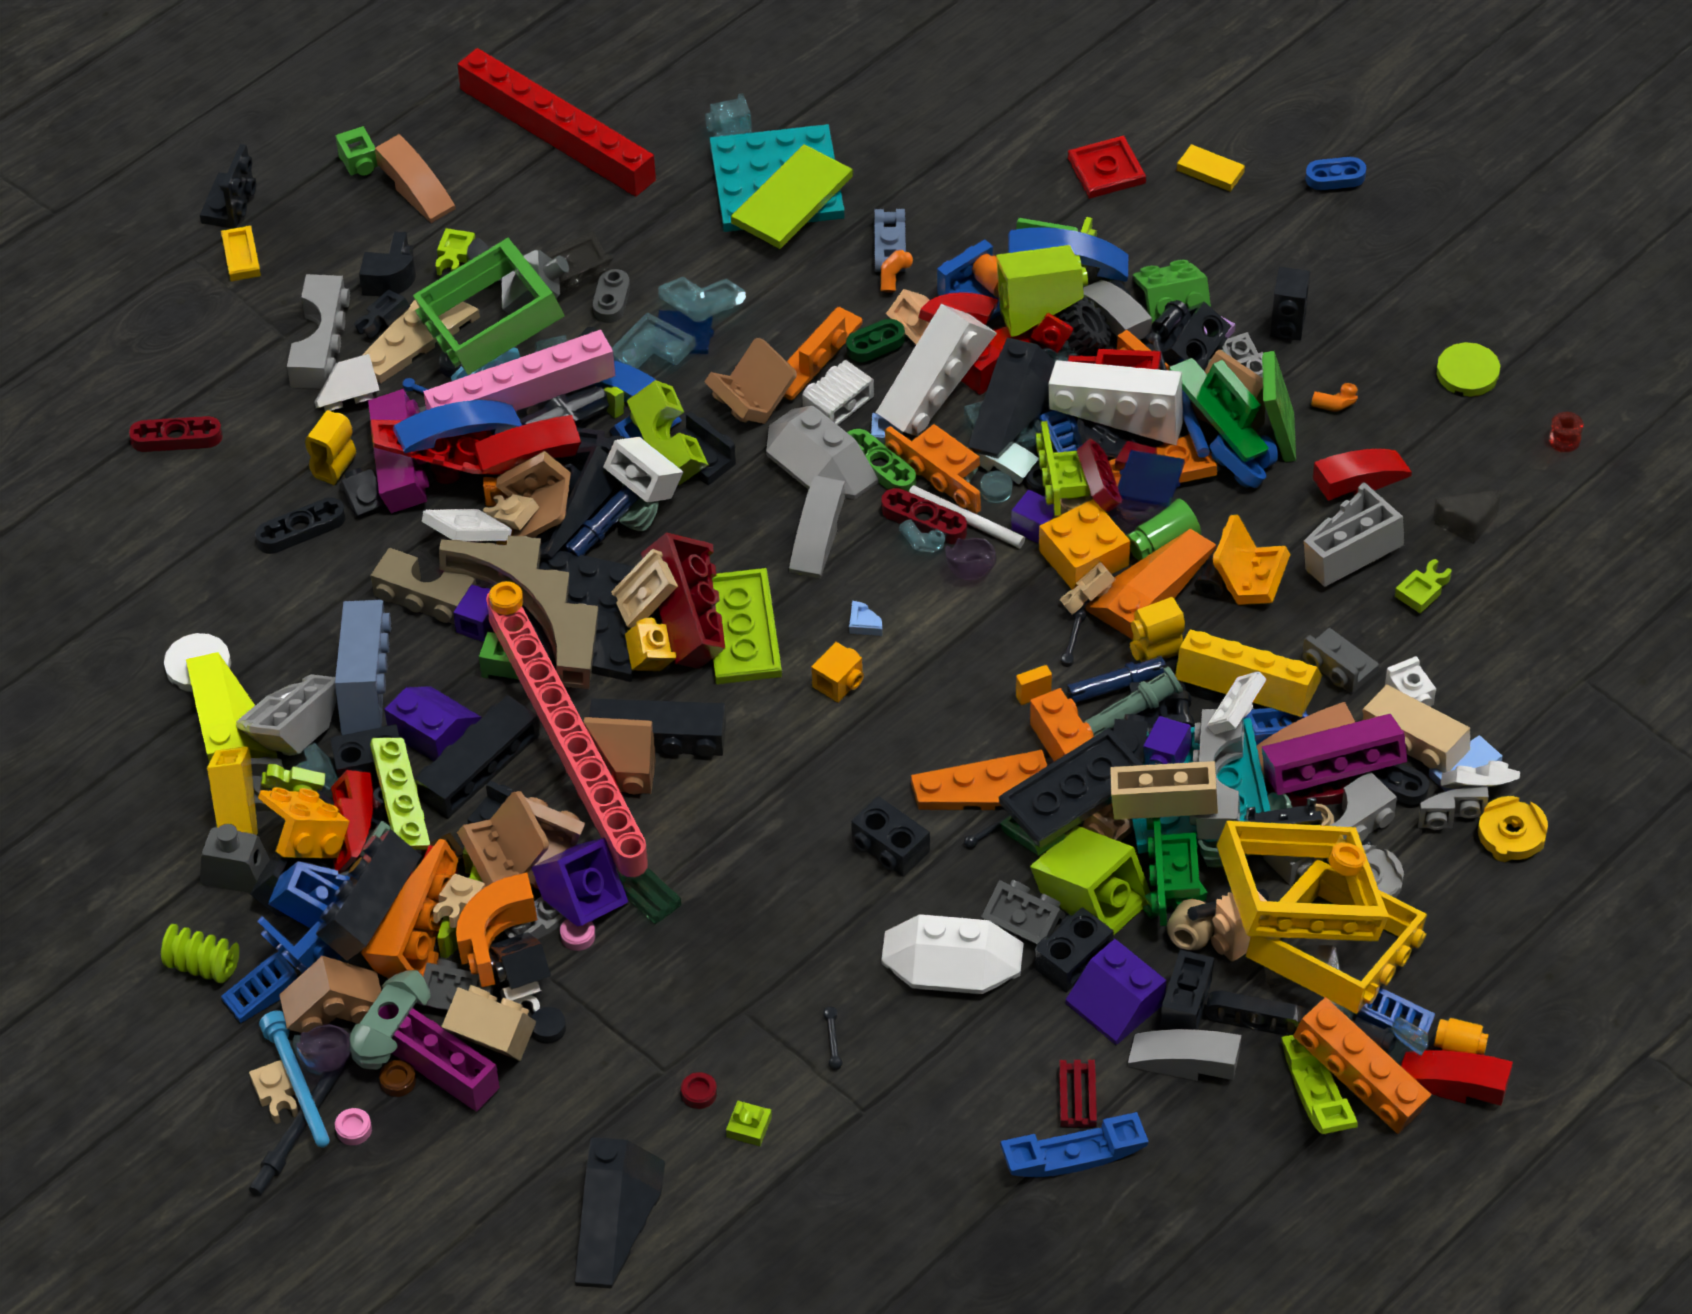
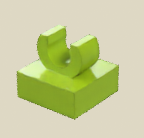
M737 1101L726 1128V1137L761 1146L772 1118V1110Z

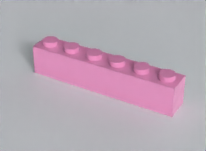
M598 330L423 391L426 410L455 402L491 400L510 404L515 411L616 376L613 350L602 330Z

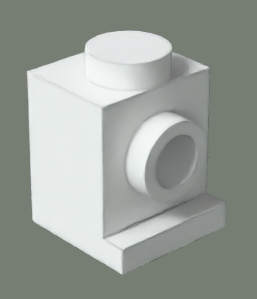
M1417 656L1387 668L1385 686L1387 684L1428 706L1434 705L1436 688L1419 666L1420 661Z

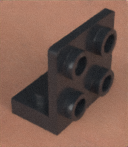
M239 145L227 174L218 172L200 213L202 224L236 228L240 218L245 217L249 197L255 194L257 186L256 178L252 176L253 160L248 154L247 145Z

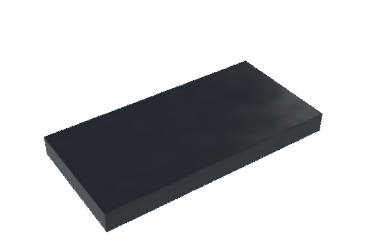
M1107 728L1000 795L999 803L1035 844L1041 848L1112 803L1111 767L1139 766L1143 764L1110 728Z

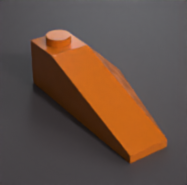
M1189 529L1114 577L1116 580L1111 583L1109 591L1099 598L1095 597L1085 606V610L1133 640L1131 622L1134 621L1135 611L1170 597L1175 598L1215 551L1217 546L1194 530Z
M439 839L408 878L369 943L362 949L361 954L372 969L388 979L407 970H418L424 976L426 963L437 965L439 953L433 950L442 918L438 923H435L433 909L439 903L440 892L456 873L458 863L457 856L446 840Z

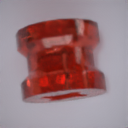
M1561 412L1553 417L1549 443L1555 450L1571 452L1579 447L1581 433L1583 432L1581 417L1572 412Z

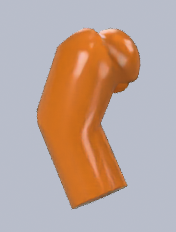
M903 250L894 251L882 263L881 292H896V274L902 268H910L913 263V257L909 252H904Z
M1344 383L1341 386V392L1335 395L1315 391L1311 407L1334 412L1341 411L1355 404L1358 396H1356L1358 389L1354 384Z

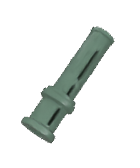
M1169 666L1164 668V673L1151 681L1139 683V686H1137L1138 690L1085 720L1084 723L1087 722L1090 725L1094 737L1107 728L1113 729L1115 719H1124L1125 714L1136 715L1148 707L1156 709L1159 707V702L1174 693L1181 694L1183 689Z

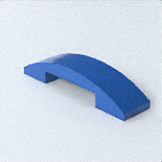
M1044 227L1011 230L1008 234V253L1070 245L1074 254L1080 256L1081 264L1097 267V276L1124 282L1128 280V254L1117 246L1098 237L1073 230Z
M471 400L445 404L425 410L394 425L393 431L404 453L434 448L436 439L490 430L491 434L495 435L522 426V423L510 404L491 400Z
M1135 1112L1103 1119L1102 1127L1039 1141H1037L1035 1134L1000 1141V1147L1011 1175L1045 1177L1069 1174L1105 1165L1148 1146L1149 1141L1138 1113Z

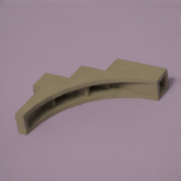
M508 535L507 545L441 539L439 549L440 570L469 575L492 585L506 581L513 582L521 588L523 605L541 624L552 645L556 672L564 687L589 689L597 633L598 606L567 603L569 572L539 569L541 538Z

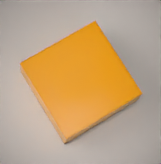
M1047 665L1016 675V697L1021 705L1052 691V673Z

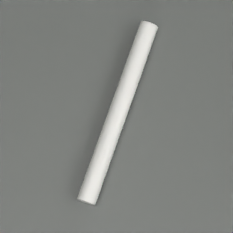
M913 485L909 490L910 493L962 514L966 518L968 525L1019 549L1025 542L1024 536Z

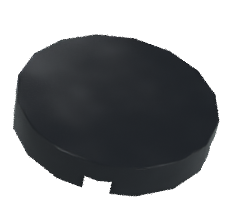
M1078 418L1073 429L1074 438L1079 447L1088 439H1093L1102 447L1109 461L1117 458L1127 441L1137 442L1136 434L1083 418Z

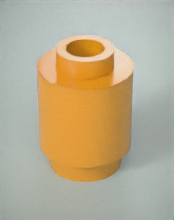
M1450 1018L1449 1021L1440 1019L1434 1047L1442 1048V1050L1484 1055L1489 1034L1482 1033V1025Z

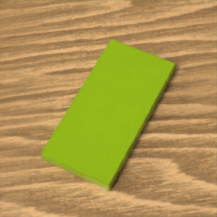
M803 144L731 215V223L781 249L853 177V169Z
M767 568L717 573V576L712 581L713 589L719 591L720 601L715 605L716 611L722 616L726 649L713 658L716 684L782 677Z

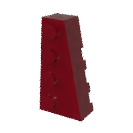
M666 532L645 549L641 555L644 558L652 549L662 552L663 556L661 558L663 562L668 564L678 585L658 606L663 624H666L671 652L676 654V664L700 669L726 649L722 616L716 611L715 605L720 601L719 591L713 589L712 581L717 576L715 565L710 563V555L714 553L713 544Z

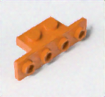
M837 307L788 359L787 362L796 370L797 375L784 394V397L793 400L846 343L847 337L860 328L862 325L861 317L841 307Z
M935 424L913 441H910L891 426L885 429V446L908 463L915 470L916 475H921L930 481L938 491L945 492L952 497L960 507L967 508L975 514L981 511L980 491L963 479L980 466V456Z

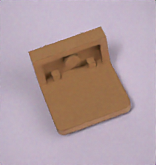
M756 338L730 376L711 372L705 383L713 390L712 395L714 398L727 404L732 409L731 414L735 418L745 423L749 420L765 424L796 378L797 372L765 340Z
M545 451L497 477L496 487L508 497L514 494L533 498L539 506V509L521 530L514 529L513 536L535 538L538 534L549 528L558 526L565 518L571 472Z
M521 791L512 792L490 820L463 825L457 832L486 886L506 877L522 873L528 874L531 867L539 861L549 848L546 834L540 827L530 804Z
M525 797L549 842L548 850L536 864L577 844L585 825L584 822L580 821L571 812H558L549 808L544 801L538 798L530 797L528 799ZM531 869L528 872L530 886L539 889Z

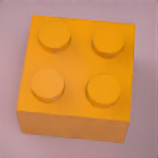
M1094 499L1039 526L1040 553L1072 590L1078 586L1076 582L1099 562L1111 574L1129 566L1130 540L1107 513L1099 507Z

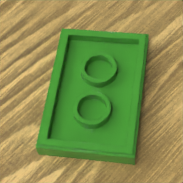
M1275 351L1265 352L1262 355L1263 401L1283 460L1285 462L1296 461L1294 410Z

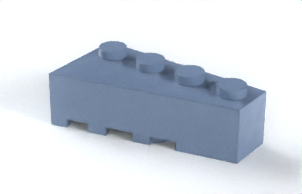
M383 600L343 601L335 678L342 735L382 727L383 694L386 692L384 673H387L388 669L386 653H389L388 632H391L390 613H384Z

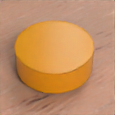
M507 581L494 585L489 592L491 608L496 613L502 615L517 612L523 605L521 588L517 584Z
M1338 843L1333 847L1328 861L1336 872L1345 876H1355L1361 872L1366 857L1357 846L1350 843Z

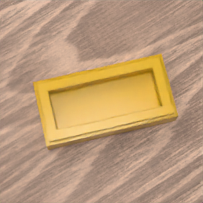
M1191 144L1178 161L1177 171L1231 192L1244 174L1245 165Z
M251 226L221 231L230 280L237 281L261 276Z

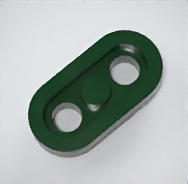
M884 319L857 330L847 337V355L854 361L866 362L898 349L905 341V328L901 322L895 319Z

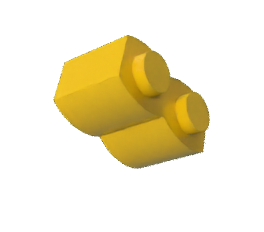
M327 410L305 439L306 449L311 456L309 467L313 476L333 485L336 484L356 456V448L351 439L352 426L349 419L341 413Z
M1170 597L1136 610L1134 621L1131 622L1133 641L1130 642V649L1133 657L1137 661L1141 660V662L1157 658V656H1162L1164 660L1179 655V649L1183 643L1182 633L1184 632L1185 621L1183 612L1174 598Z

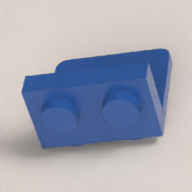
M984 239L975 246L967 248L965 252L954 259L944 262L937 268V294L941 296L959 292L976 293L999 300V298L995 297L975 279V274L972 272L973 264L980 256L984 254L993 256V246ZM999 301L989 321L1001 314Z
M263 916L257 921L265 928L261 935L279 950L302 974L321 956L348 963V961L316 935L321 926L319 921L295 946Z

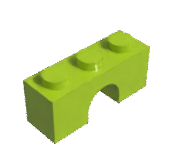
M654 380L627 400L631 410L630 417L633 423L639 427L643 440L683 471L678 485H681L708 465L696 438L682 433H678L672 438L670 437V428L673 421L684 413L673 386Z

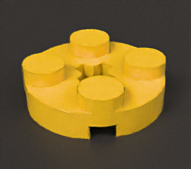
M1505 796L1489 802L1484 808V812L1479 820L1478 836L1483 846L1492 852L1496 860L1508 862L1510 860L1525 859L1535 855L1544 848L1548 821L1541 808L1531 801L1530 805L1524 802H1519V797ZM1507 824H1512L1513 827L1521 828L1518 830V832H1510L1506 830Z

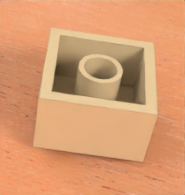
M470 985L468 991L458 987L442 1027L459 1038L521 1061L536 1021L528 1016L529 1010L522 1007L523 1005L503 998L501 1003L496 1002L497 997Z

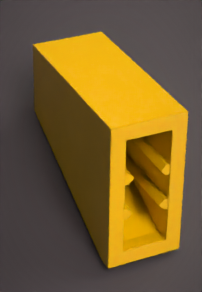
M246 746L216 750L207 769L217 828L224 824H232L236 827L237 831L257 835L250 748Z

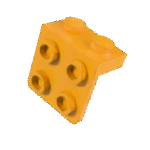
M1230 515L1226 526L1223 528L1218 548L1213 554V564L1219 571L1227 590L1232 594L1237 605L1273 603L1291 554L1286 546L1257 548L1239 515Z
M274 787L272 791H260L258 799L285 819L276 849L277 853L282 857L338 858L350 821L338 812L339 809L325 803L319 798V794L311 789L301 788L297 792Z

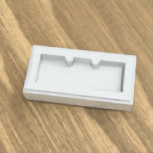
M1260 672L1237 677L1210 719L1207 727L1214 734L1236 729L1242 718L1252 710V702L1267 679Z

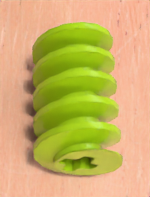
M171 924L163 938L161 959L163 965L167 968H176L180 972L188 971L191 975H201L204 979L211 980L213 978L215 982L224 983L233 975L238 964L240 951L237 942L229 949L228 939L222 938L216 946L215 935H208L204 941L203 932L196 931L191 938L190 928L184 927L179 933L178 925Z

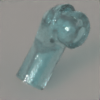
M911 519L903 522L898 528L916 551L937 552L944 546L945 535L938 529L932 530L929 533H921Z

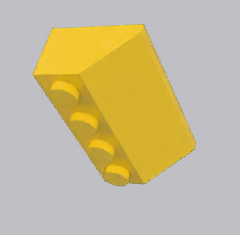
M1190 629L1179 649L1175 676L1180 681L1227 694L1237 677L1260 672L1267 680L1253 703L1302 717L1321 681L1322 674L1318 667L1306 664L1303 661L1292 660L1275 655L1270 651L1258 650L1236 641H1228L1211 636L1206 632Z

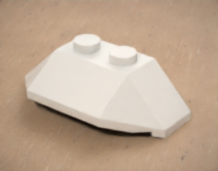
M919 914L885 931L881 964L887 969L890 968L896 976L911 988L984 994L1002 985L1009 979H1015L1020 976L1024 943L989 920Z

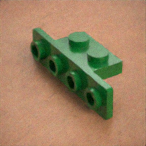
M1192 358L1170 367L1169 371L1182 372V390L1244 462L1267 453L1269 447L1251 427L1261 404L1223 360L1213 363L1208 374Z
M1146 818L1147 830H1154V837H1148L1149 858H1156V865H1149L1151 886L1158 887V893H1151L1152 914H1159L1160 926H1167L1166 899L1201 897L1196 833L1162 835L1161 818Z

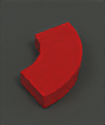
M959 292L944 294L931 299L923 305L918 318L930 323L940 305L943 304L970 314L985 325L996 310L999 300L976 293Z

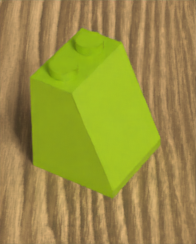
M1070 245L996 255L1000 313L1011 337L1018 336L1036 326L1047 313L1055 315L1084 298L1083 286H1088L1087 270L1081 266L1080 256L1074 254Z
M1076 825L1065 835V839L1051 847L1030 868L1040 893L1061 903L1059 907L1072 916L1083 907L1113 929L1115 935L1143 909V906L1148 904L1144 897L1150 893V889L1134 847Z

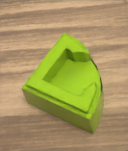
M615 386L604 388L603 390L607 394L609 404L607 412L614 418L624 414V391Z

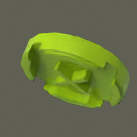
M1464 342L1454 344L1442 352L1438 358L1436 374L1439 382L1448 391L1455 393V390L1463 392V396H1478L1494 388L1499 379L1500 363L1497 356L1489 348L1476 343Z

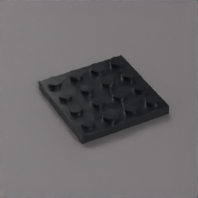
M558 550L552 558H544L539 569L569 572L567 603L598 606L597 633L591 673L632 682L636 671L631 668L625 633L631 628L627 627L616 604L618 600L616 596L612 595L611 591L631 572L634 566L584 555L578 557L575 553ZM523 605V609L552 664L556 665L552 645L543 627ZM658 607L648 618H654L657 621L660 614Z

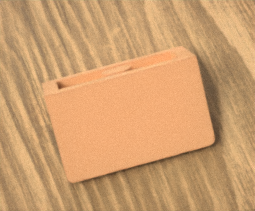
M903 289L886 314L891 319L901 322L905 328V334L917 345L929 325V322L918 318L919 312L923 305L930 300L922 294Z

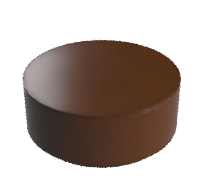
M402 1060L387 1063L382 1067L379 1074L382 1090L393 1097L407 1095L416 1084L413 1067L408 1062Z

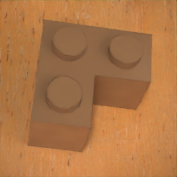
M321 956L279 994L287 1029L315 1037L336 1017L360 1024L381 993V987L377 972Z

